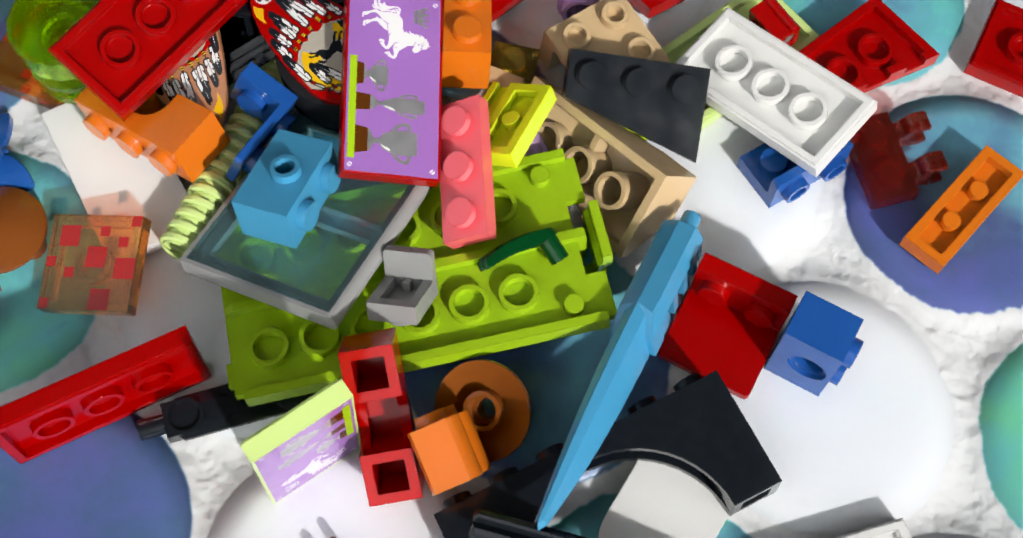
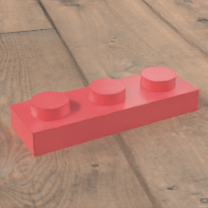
M479 94L441 106L440 193L443 244L452 249L497 238L488 101Z

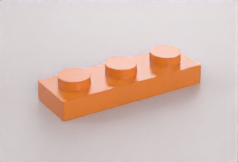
M986 145L904 236L899 245L936 274H939L1021 180L1023 171Z

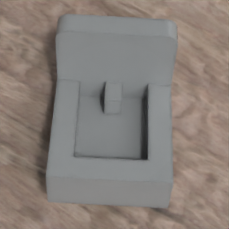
M388 245L383 251L385 277L366 301L368 320L389 322L395 326L418 325L438 295L434 251L427 248Z

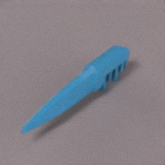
M684 211L680 220H663L619 305L610 330V342L574 419L537 514L538 531L549 524L582 477L621 412L649 356H656L664 341V334L671 323L670 313L675 314L679 306L678 293L685 294L690 283L688 275L694 276L697 270V261H699L702 255V242L704 239L697 229L701 222V217L695 211Z

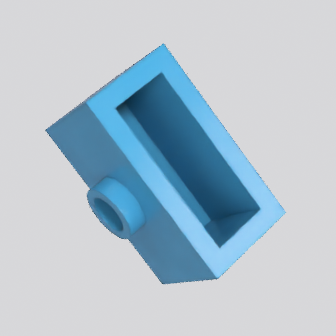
M278 129L231 200L243 234L297 249L306 232L311 231L315 227L320 209L329 194L336 192L341 178H338V162L332 142Z

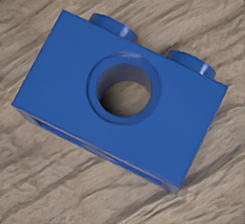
M806 291L764 369L819 396L828 382L837 386L846 369H850L864 343V341L856 338L864 319Z

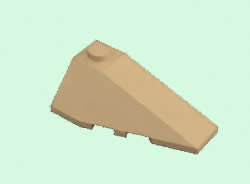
M534 76L531 84L551 85L557 98L539 129V133L548 151L563 148L565 159L574 157L585 195V203L576 205L583 214V211L587 209V201L597 199L611 250L620 258L627 257L659 230L663 220L674 218L697 177L663 151L617 123L563 97V90L539 76ZM582 215V216H580L579 218H580V220H581L582 223H583V215Z

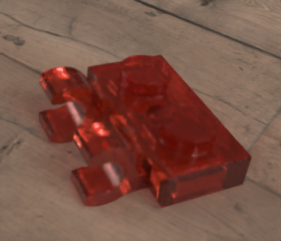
M925 111L911 113L895 123L891 122L888 112L872 115L850 139L854 146L849 156L871 210L915 200L920 192L919 185H929L941 181L940 171L949 168L942 151L927 153L910 163L906 159L902 146L924 142L926 138L923 131L931 130L932 128Z

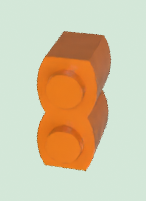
M454 404L414 419L417 430L407 434L432 496L470 481L492 468L468 409L457 413Z

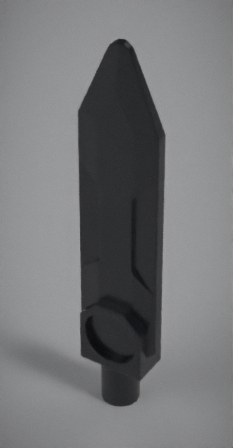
M225 384L161 403L162 414L138 420L137 427L142 441L167 434L170 443L181 440L188 441L285 414L315 393L249 407L244 399L237 400L235 391H231L229 384Z

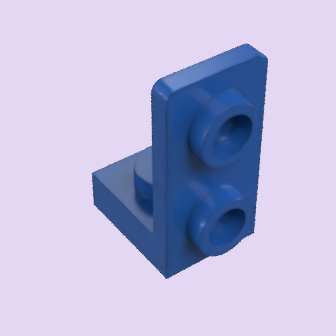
M252 61L240 73L230 96L237 101L244 112L250 116L259 117L264 121V124L234 158L225 176L232 182L238 178L243 170L250 173L264 152L265 148L263 146L268 140L274 137L278 129L288 131L296 120L290 112L299 97Z

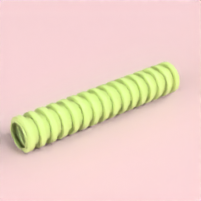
M275 59L260 67L283 85ZM238 104L234 109V114L229 117L227 125L223 128L230 142L194 181L195 183L190 185L187 192L188 195L183 197L180 204L181 207L176 209L173 216L174 219L169 221L167 225V232L163 233L160 237L159 242L162 248L175 259L179 260L247 173L243 170L234 182L225 177L234 158L264 124V121L259 117L250 116Z

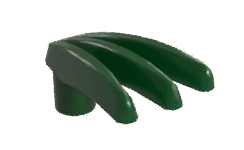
M546 228L520 235L497 246L479 259L477 265L482 272L514 254L540 246L551 265L560 262L569 254L556 235L558 231L554 228Z

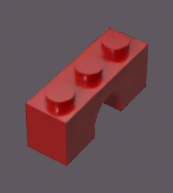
M396 328L343 336L338 350V358L343 381L354 397L361 441L359 459L369 507L423 498L424 474L407 434L416 431Z

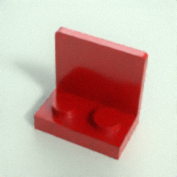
M705 252L696 270L691 287L664 338L657 356L690 374L699 372L702 377L717 370L731 394L741 399H747L798 296Z

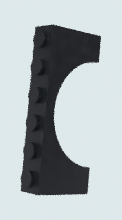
M717 370L704 377L699 372L691 374L674 385L673 389L675 392L659 400L655 396H649L632 405L628 409L630 415L614 422L596 455L583 473L584 475L598 467L624 461L641 460L667 465L691 476L705 486L723 505L729 516L772 495L777 491L782 482V479ZM557 443L544 449L535 457L536 463L520 471L515 466L502 470L489 479V487L471 495L470 491H463L445 500L441 504L443 510L434 514L444 538H470L468 537L470 520L474 511L479 508L537 524V514L564 444Z

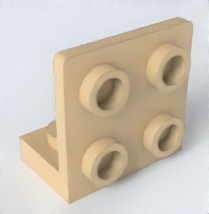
M600 0L545 30L538 54L539 59L547 70L560 63L566 67L568 50L570 48L668 63L670 61L668 55L627 0Z

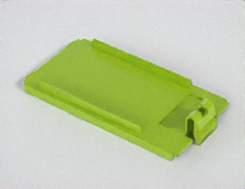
M563 148L524 156L517 168L492 166L497 238L457 249H452L443 244L440 183L436 187L431 188L394 243L397 246L427 248L434 251L438 295L418 325L395 326L389 322L368 320L366 301L385 277L383 261L337 329H330L221 286L231 364L226 365L229 389L235 391L237 400L244 399L249 407L318 392L337 379L343 380L338 358V350L343 336L394 327L396 328L404 373L609 328L610 320L615 319L617 313L606 274L607 266L613 264V253L597 199L587 201V209L583 211V226L573 229L567 206L585 203V195L574 157L565 159ZM392 184L327 198L322 208L382 228L411 185ZM240 227L215 260L331 303L368 248L313 228L311 231L306 232L299 246L295 249L245 235ZM546 228H554L558 231L556 235L569 254L560 262L551 265L540 246L514 254L482 272L477 265L479 259L497 246L520 235ZM589 248L592 263L584 266L582 258H587V249Z

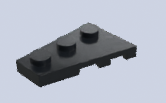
M570 48L568 50L562 96L696 163L711 69Z

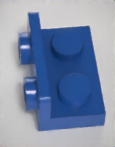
M849 140L817 177L766 143L740 156L736 166L768 208L782 200H785L787 203L797 200L808 191L810 184L821 178L827 182L838 176L847 167L846 159L854 144Z

